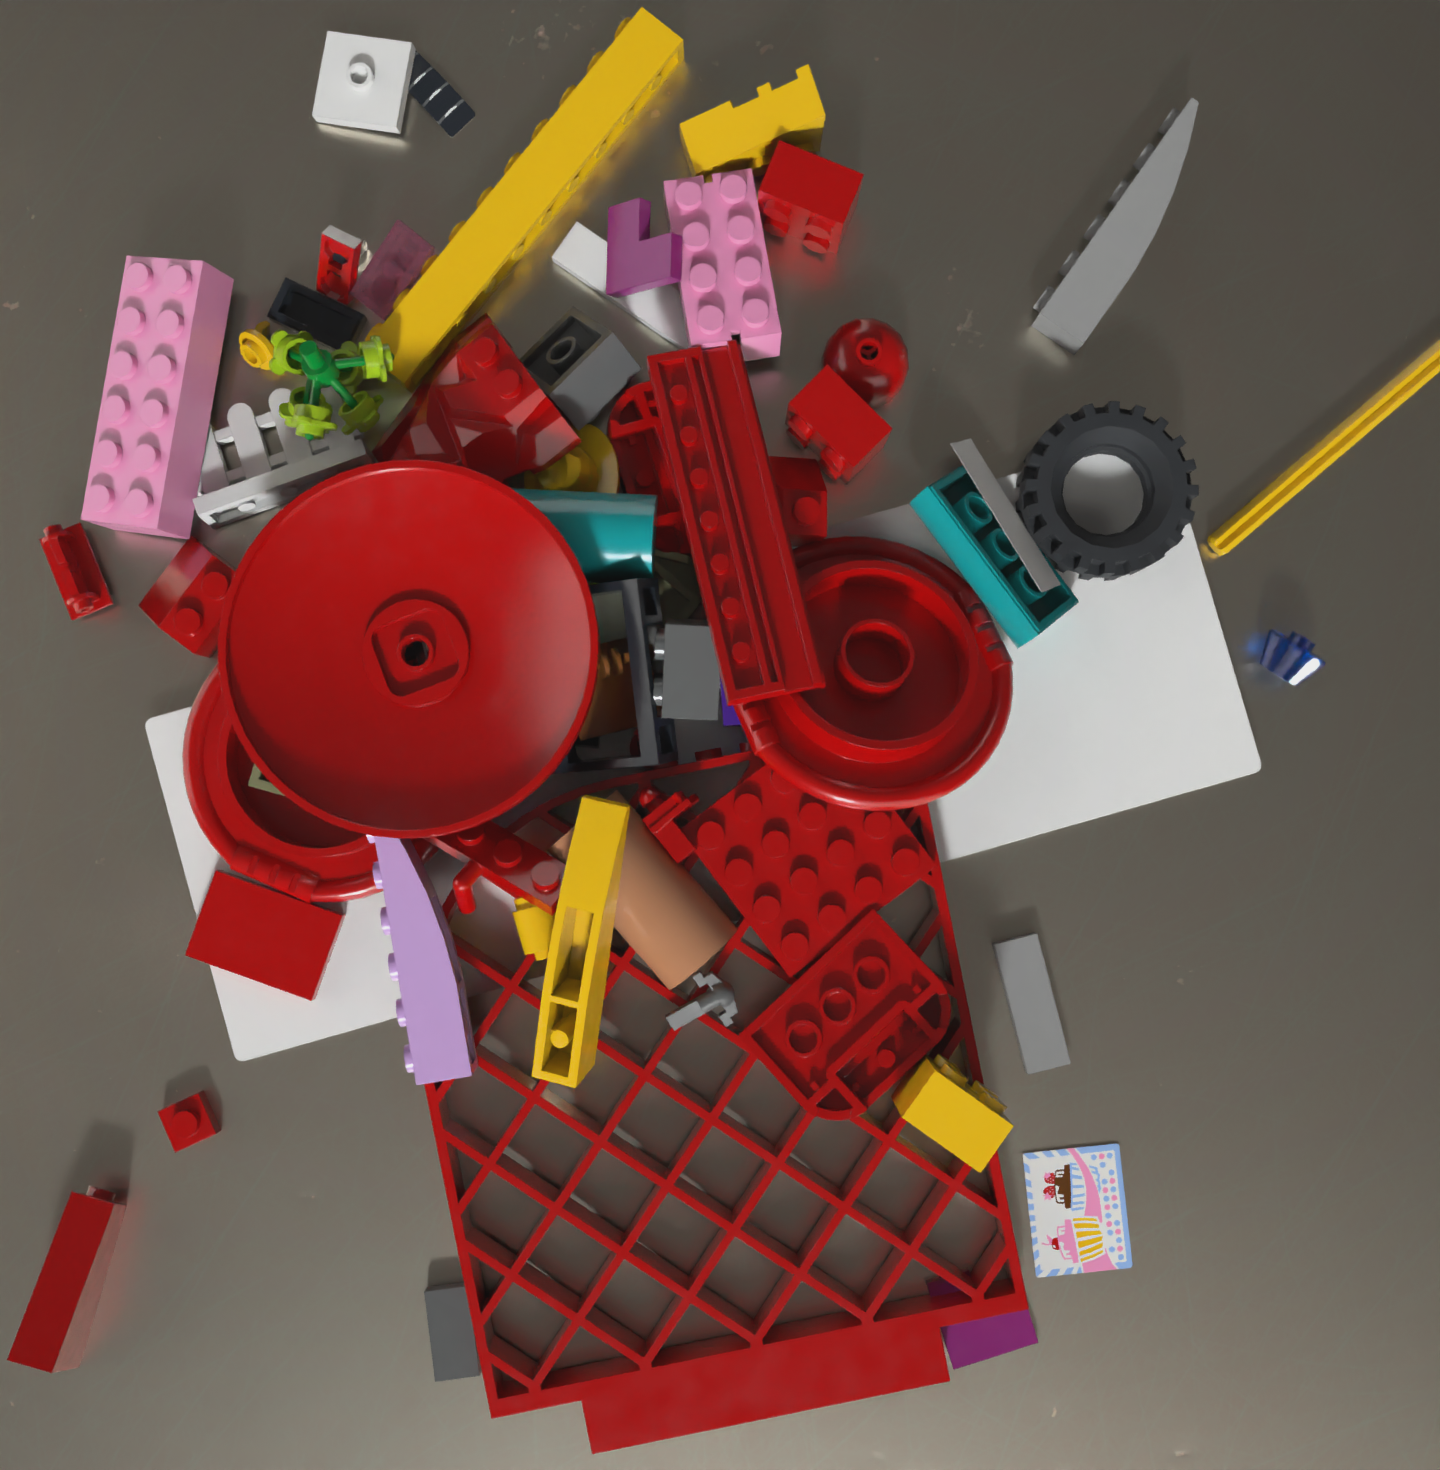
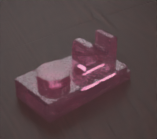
M397 219L350 291V294L386 321L394 311L393 304L396 298L405 289L413 288L424 264L435 253V247L403 221Z

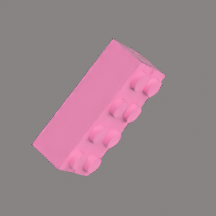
M752 168L712 174V182L704 183L703 175L663 181L668 230L682 236L681 281L677 283L688 347L701 346V350L727 346V341L732 340V335H739V343L744 361L780 356L782 332Z

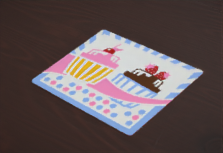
M1119 1144L1024 1153L1023 1165L1036 1277L1131 1268L1133 1262Z

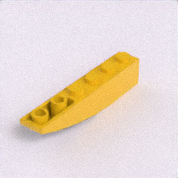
M584 795L581 799L549 946L532 1077L576 1088L595 1065L630 812L629 804L590 795Z

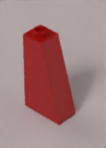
M89 1186L87 1194L71 1191L7 1361L49 1373L79 1368L127 1205L114 1202L115 1192L94 1186Z

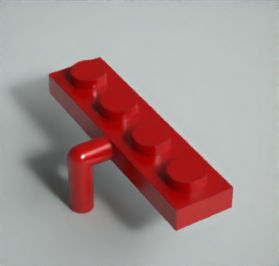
M489 820L476 827L453 834L423 838L465 863V866L454 877L452 882L457 906L461 913L470 914L475 911L477 905L472 885L483 874L551 916L555 914L566 864L493 821Z

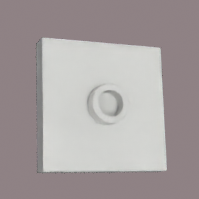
M327 31L312 117L316 122L400 134L416 51L413 43Z

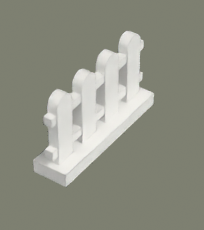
M332 386L321 388V393L324 395L326 402L333 408L331 423L337 424L338 428L337 431H329V434H325L324 439L308 441L306 438L296 435V428L284 424L285 419L279 415V406L281 403L289 402L291 391L286 388L276 389L270 394L268 400L270 412L257 416L249 405L237 403L228 410V427L215 431V428L209 423L197 492L198 497L192 499L197 515L212 529L222 527L291 502L311 487L341 472L376 463L370 449L362 440L365 438L364 433H360L356 429L350 435H344L341 431L346 423L338 415V411L343 405L344 400ZM276 426L284 451L269 456L262 430ZM234 441L242 466L228 471L221 445Z

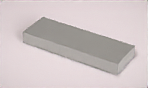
M1033 932L992 943L1025 1072L1029 1075L1071 1064L1038 934Z

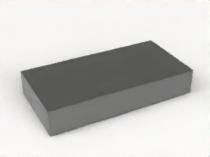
M464 1282L427 1287L424 1295L435 1382L480 1376L482 1370Z

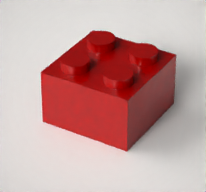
M779 140L758 191V206L763 229L778 237H785L788 234L803 240V245L814 252L824 254L830 251L837 254L857 207L864 174Z
M828 364L788 403L785 424L789 427L786 430L789 438L802 450L809 447L820 458L817 463L822 471L834 481L840 478L846 485L884 448L893 429Z

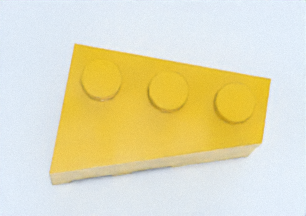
M809 64L796 69L798 79L773 90L770 82L757 87L759 97L740 106L734 107L732 101L729 100L680 123V142L692 177L703 175L704 183L712 182V174L752 168L753 177L764 175L779 140L813 154L820 151L826 115Z

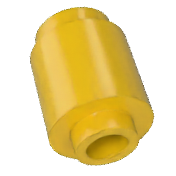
M521 897L514 899L516 911H513L512 914L524 954L534 953L536 961L547 959L555 914L551 916Z

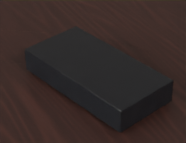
M285 277L267 314L270 321L296 333L306 331L311 334L314 342L333 351L341 349L344 342L351 341L356 343L368 320L364 314Z

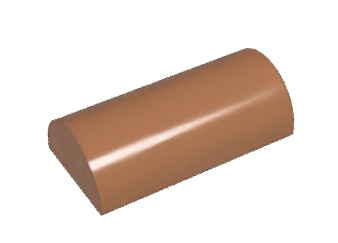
M618 790L606 798L607 800L629 804ZM630 805L614 928L670 990L686 980L712 958L732 938L738 927L683 864L676 863L642 821L643 818ZM575 826L547 850L552 857L564 864L567 862Z

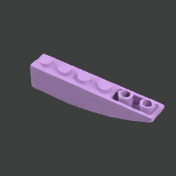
M367 835L369 843H375L378 861L373 862V878L376 888L383 889L386 907H382L380 911L381 925L384 934L391 935L394 953H389L388 955L389 972L392 981H399L401 999L396 1000L397 1019L400 1027L406 1026L409 1044L404 1045L406 1070L408 1073L414 1072L416 1085L472 1076L478 1067L464 978L452 933L435 888L410 839Z

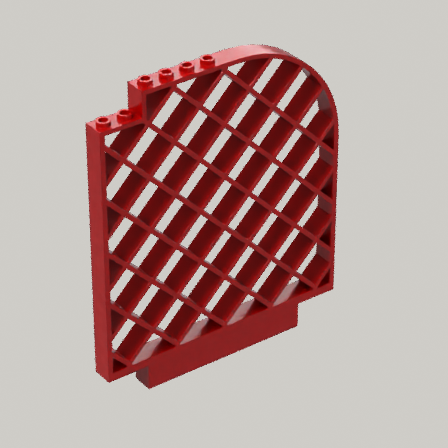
M749 742L739 743L740 752L722 755L721 747L694 752L696 761L678 764L676 760L660 765H651L652 770L613 777L566 792L522 815L505 829L516 834L531 821L539 817L565 835L574 825L553 812L552 809L578 797L614 787L638 783L639 788L629 802L636 809L640 803V791L645 787L656 788L661 792V797L664 801L671 797L652 784L654 779L748 761L747 768L735 784L737 786L764 764L759 756L754 755ZM926 803L905 809L900 817L909 829L916 821L920 844L937 865V867L921 878L929 886L933 909L908 946L921 958L938 932L947 980L933 970L931 971L940 979L947 993L951 996L954 1018L948 1025L945 1035L934 1046L928 1056L934 1060L939 1053L949 1060L960 1043L968 1084L972 1086L975 1080L984 1085L929 806ZM689 809L682 817L691 821L699 814ZM693 852L683 862V866L689 872L699 858L697 854ZM481 875L514 898L520 897L485 875ZM453 888L442 905L448 925L457 908ZM742 915L736 923L738 930L716 953L703 975L710 971L718 974L736 948L789 983L786 988L787 990L828 950L790 978L776 959L743 938L750 924ZM451 931L458 957L505 987L473 1036L478 1066L526 1097L496 1145L492 1146L451 1119L446 1093L456 1079L424 1084L491 1419L581 1401L592 1454L949 1382L950 1376L940 1327L1029 1309L998 1151L994 1153L985 1166L990 1191L989 1195L965 1179L972 1167L957 1156H954L947 1167L900 1136L899 1133L907 1121L901 1117L896 1106H894L883 1124L864 1112L858 1117L849 1120L873 1135L874 1138L839 1189L789 1156L815 1117L802 1106L775 1146L723 1112L758 1058L739 1038L738 1035L742 1030L733 1024L725 1027L719 1015L712 1010L697 1019L745 1051L711 1103L656 1067L682 1027L674 1031L669 1024L646 1060L599 1029L597 1049L636 1074L604 1123L600 1124L547 1089L546 1087L550 1081L543 1079L535 1081L480 1044L513 993L540 1010L542 991L523 979L536 959L534 953L528 954L516 973H514ZM611 944L609 961L614 963L615 966L606 978L604 1000L623 971H626L678 1007L705 993L709 988L708 983L700 988L696 983L689 995L677 987L669 990L652 970L633 958L636 952L630 945L623 952ZM646 1081L701 1117L667 1168L613 1132ZM535 1104L591 1141L559 1190L503 1153ZM712 1126L765 1160L732 1211L680 1177V1174ZM890 1147L939 1179L905 1232L856 1200ZM602 1148L656 1184L624 1233L570 1197ZM457 1149L482 1165L466 1190ZM779 1170L830 1203L797 1254L746 1221ZM490 1171L547 1208L516 1255L472 1226L468 1204ZM668 1192L721 1227L689 1276L636 1241ZM956 1192L995 1216L998 1231L970 1272L971 1277L922 1244ZM846 1214L895 1246L862 1296H859L813 1265ZM557 1215L611 1250V1253L581 1298L526 1262ZM734 1237H737L786 1270L754 1319L703 1286ZM912 1258L961 1290L932 1297L928 1294L882 1304ZM479 1259L502 1274L488 1297L486 1296ZM624 1259L676 1293V1296L646 1341L593 1306ZM1004 1265L1007 1278L993 1281ZM801 1281L847 1310L772 1326ZM512 1282L567 1317L538 1363L496 1336L493 1331L490 1315ZM690 1304H693L736 1333L661 1349ZM579 1326L625 1355L624 1357L550 1371ZM502 1371L514 1379L503 1381Z

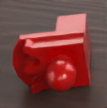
M645 787L640 791L639 801L642 807L647 808L650 814L643 818L642 821L676 863L679 864L697 848L675 820L693 807L700 798L696 793L687 798L680 790L664 801L661 797V792L656 788Z

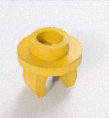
M267 320L258 323L255 329H246L239 335L242 357L251 366L264 370H270L269 361L273 358L274 350L273 344L267 339V336L270 334V323Z

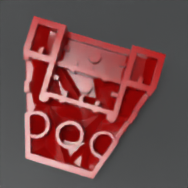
M485 313L451 340L371 453L378 463L391 460L444 462L466 467L508 485L507 478L527 470L536 474L548 469L579 445L582 440L559 409L543 392L490 316Z

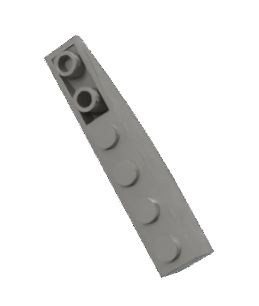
M1192 97L1181 112L1175 107L1171 110L1158 129V132L1164 135L1158 146L1155 147L1148 143L1133 165L1134 168L1139 170V173L1132 183L1126 179L1122 180L1108 200L1110 204L1115 206L1107 218L1098 214L1083 238L1089 241L1087 247L1082 254L1075 250L1072 251L1058 271L1059 274L1065 277L1056 290L1048 285L1033 309L1039 312V315L1031 326L1073 355L1085 343L1132 276L1158 230L1174 193L1189 148L1199 104Z

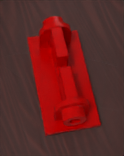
M79 522L65 529L62 528L61 524L46 527L43 530L45 537L40 538L39 541L71 620H76L113 605L114 602L82 523Z

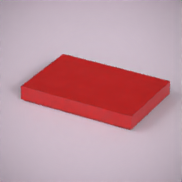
M216 870L185 956L312 1001L317 996L346 915L315 903L310 904L287 893L229 872Z

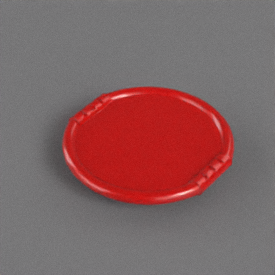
M842 536L826 538L821 542H810L792 549L827 684L822 689L815 688L733 705L754 755L759 756L773 771L796 788L818 799L852 809L893 811L912 808L930 803L964 785L979 772L999 745L1007 726L1013 698L1012 665L1014 662L984 603L969 583L950 567L916 548L899 542L866 536Z
M417 659L407 661L411 666H418ZM217 664L202 684L192 705L185 729L182 752L186 793L199 827L210 844L230 865L231 870L310 904L313 902H344L382 892L383 889L376 888L373 878V862L378 861L375 843H369L366 834L350 831L328 823L305 811L286 796L248 786L254 762L250 759L238 739L228 716L221 692ZM423 838L410 839L423 866L440 849Z

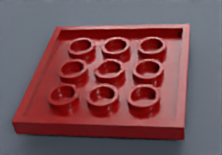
M764 764L681 827L682 831L697 848L694 852L790 978L837 943L872 909L876 912L937 867L895 810H859L829 803L796 788L780 777L767 764Z

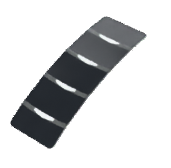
M415 51L408 92L425 108L447 134L453 137L475 117V112L452 86Z

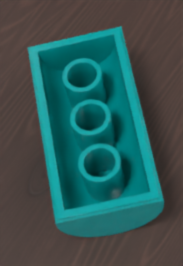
M963 465L927 486L909 503L1017 649L1038 636L1079 603L1076 596L1042 551V555L1061 585L1041 593Z
M512 488L539 509L561 533L576 556L588 583L600 584L635 578H654L658 495Z

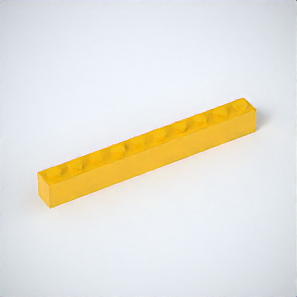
M643 7L639 9L633 18L627 17L621 22L615 32L614 41L605 52L601 50L594 55L587 67L586 76L577 86L573 84L564 92L559 102V109L550 120L545 118L537 125L531 137L532 142L522 154L517 152L510 158L505 166V175L495 187L490 186L483 191L476 203L477 209L467 221H460L453 228L448 238L449 244L439 256L434 254L426 261L421 270L422 277L412 289L407 288L399 294L393 304L394 311L384 323H377L367 334L365 341H370V336L376 335L380 336L382 344H389L394 360L393 371H388L387 375L411 394L429 373L451 340L459 335L472 321L684 60L683 39Z

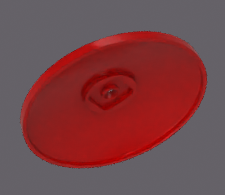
M391 460L341 472L311 487L281 509L260 531L247 549L234 573L220 617L217 642L219 679L228 716L238 739L250 759L266 779L284 796L302 809L328 823L371 836L399 839L430 838L476 827L502 815L538 789L558 768L568 754L585 723L596 688L600 659L599 626L589 584L576 556L551 521L522 495L485 474L462 466L427 460ZM416 641L425 642L429 648L427 660L419 666L409 665L405 658L407 647Z

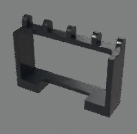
M635 578L589 585L592 596L622 592L641 754L581 760L576 753L574 742L568 754L552 774L660 765L679 760L674 719L657 716L656 702L653 698L654 684L647 626L663 624L658 578Z

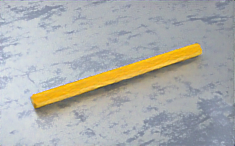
M1440 340L1213 532L1207 539V543L1213 551L1220 556L1228 553L1439 373Z

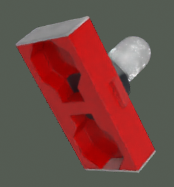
M331 225L322 232L316 284L317 292L346 306L355 298L359 259L367 250V242L364 238L354 237Z

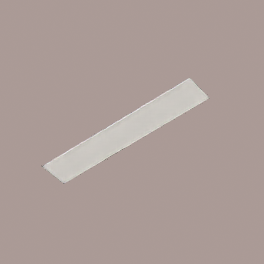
M972 439L951 443L950 445L1041 593L1061 585Z

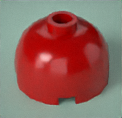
M857 318L841 325L827 340L821 358V370L828 364L872 409L889 403L903 387L909 370L908 349L901 334L890 324L875 318Z

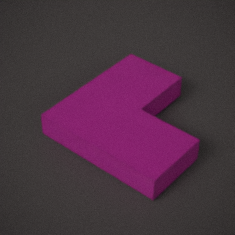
M641 197L608 207L606 295L615 298L681 281L682 236L669 232L650 238L651 202Z
M968 1267L961 1269L963 1273L971 1277ZM940 1276L925 1281L931 1297L961 1291ZM1029 1310L940 1327L954 1370L1039 1343Z

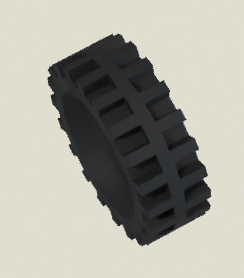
M1109 401L1104 407L1094 408L1093 403L1082 406L1077 412L1071 415L1067 413L1059 418L1052 427L1045 431L1027 453L1023 461L1025 463L1023 470L1017 477L1016 487L1020 488L1019 499L1015 502L1016 512H1022L1025 527L1044 555H1047L1057 563L1054 567L1062 573L1067 570L1079 574L1078 579L1090 580L1093 577L1104 578V581L1115 580L1121 576L1132 575L1166 556L1165 553L1178 545L1184 535L1181 533L1185 525L1191 523L1195 515V511L1190 510L1192 499L1199 496V485H1192L1190 473L1197 469L1194 459L1185 460L1180 448L1186 444L1183 437L1180 435L1173 439L1164 430L1169 422L1160 416L1154 422L1144 416L1145 407L1135 405L1131 410L1120 408V401ZM1096 454L1116 456L1130 464L1139 476L1144 493L1142 509L1134 523L1124 531L1110 535L1091 533L1077 525L1066 511L1062 495L1065 477L1071 467L1083 457Z

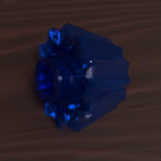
M1273 629L1269 630L1260 660L1262 666L1295 686H1298L1324 667L1326 662L1311 652L1316 644L1303 635L1292 630L1287 637Z

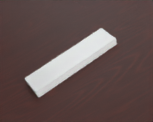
M576 221L553 254V262L679 349L689 348L679 291L670 285H665L620 298L606 295L607 242Z

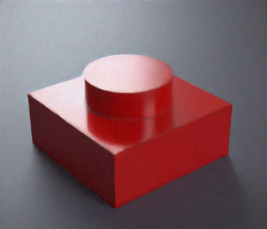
M204 1090L157 1111L175 1153L221 1131Z

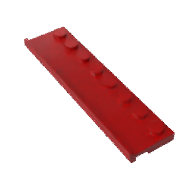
M736 340L727 341V346L701 350V346L648 355L647 369L727 706L815 688H825L827 683L740 343L737 344Z

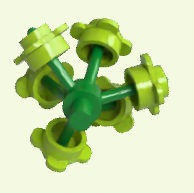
M280 329L272 334L271 343L274 346L273 358L269 361L270 370L277 375H282L288 371L300 376H307L306 386L294 389L290 393L289 402L281 403L279 406V415L285 419L284 424L296 428V435L311 441L313 439H324V434H329V431H337L338 425L331 423L333 408L326 402L324 395L321 393V388H328L330 386L345 401L338 411V415L346 423L341 429L344 435H350L356 429L363 433L376 425L380 419V414L377 411L384 401L383 397L376 395L371 398L366 391L358 393L356 391L357 386L364 379L377 378L378 381L387 382V372L393 371L394 355L391 353L388 343L382 344L380 336L373 335L370 336V341L359 342V346L351 341L344 342L341 349H337L330 354L325 349H319L313 341L311 334L306 331H300L298 334H288Z

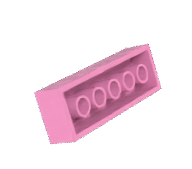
M126 256L81 520L118 531L190 539L195 510L192 499L197 498L234 282L233 278L205 261Z

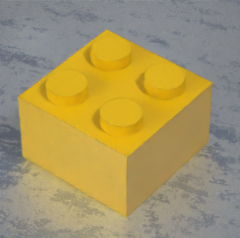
M938 1053L934 1060L925 1054L910 1068L891 1095V1098L903 1119L981 1173L1014 1127L1004 1114L1007 1106L998 1100V1095L979 1081L975 1080L972 1086L967 1084L968 1078L960 1073L961 1069Z

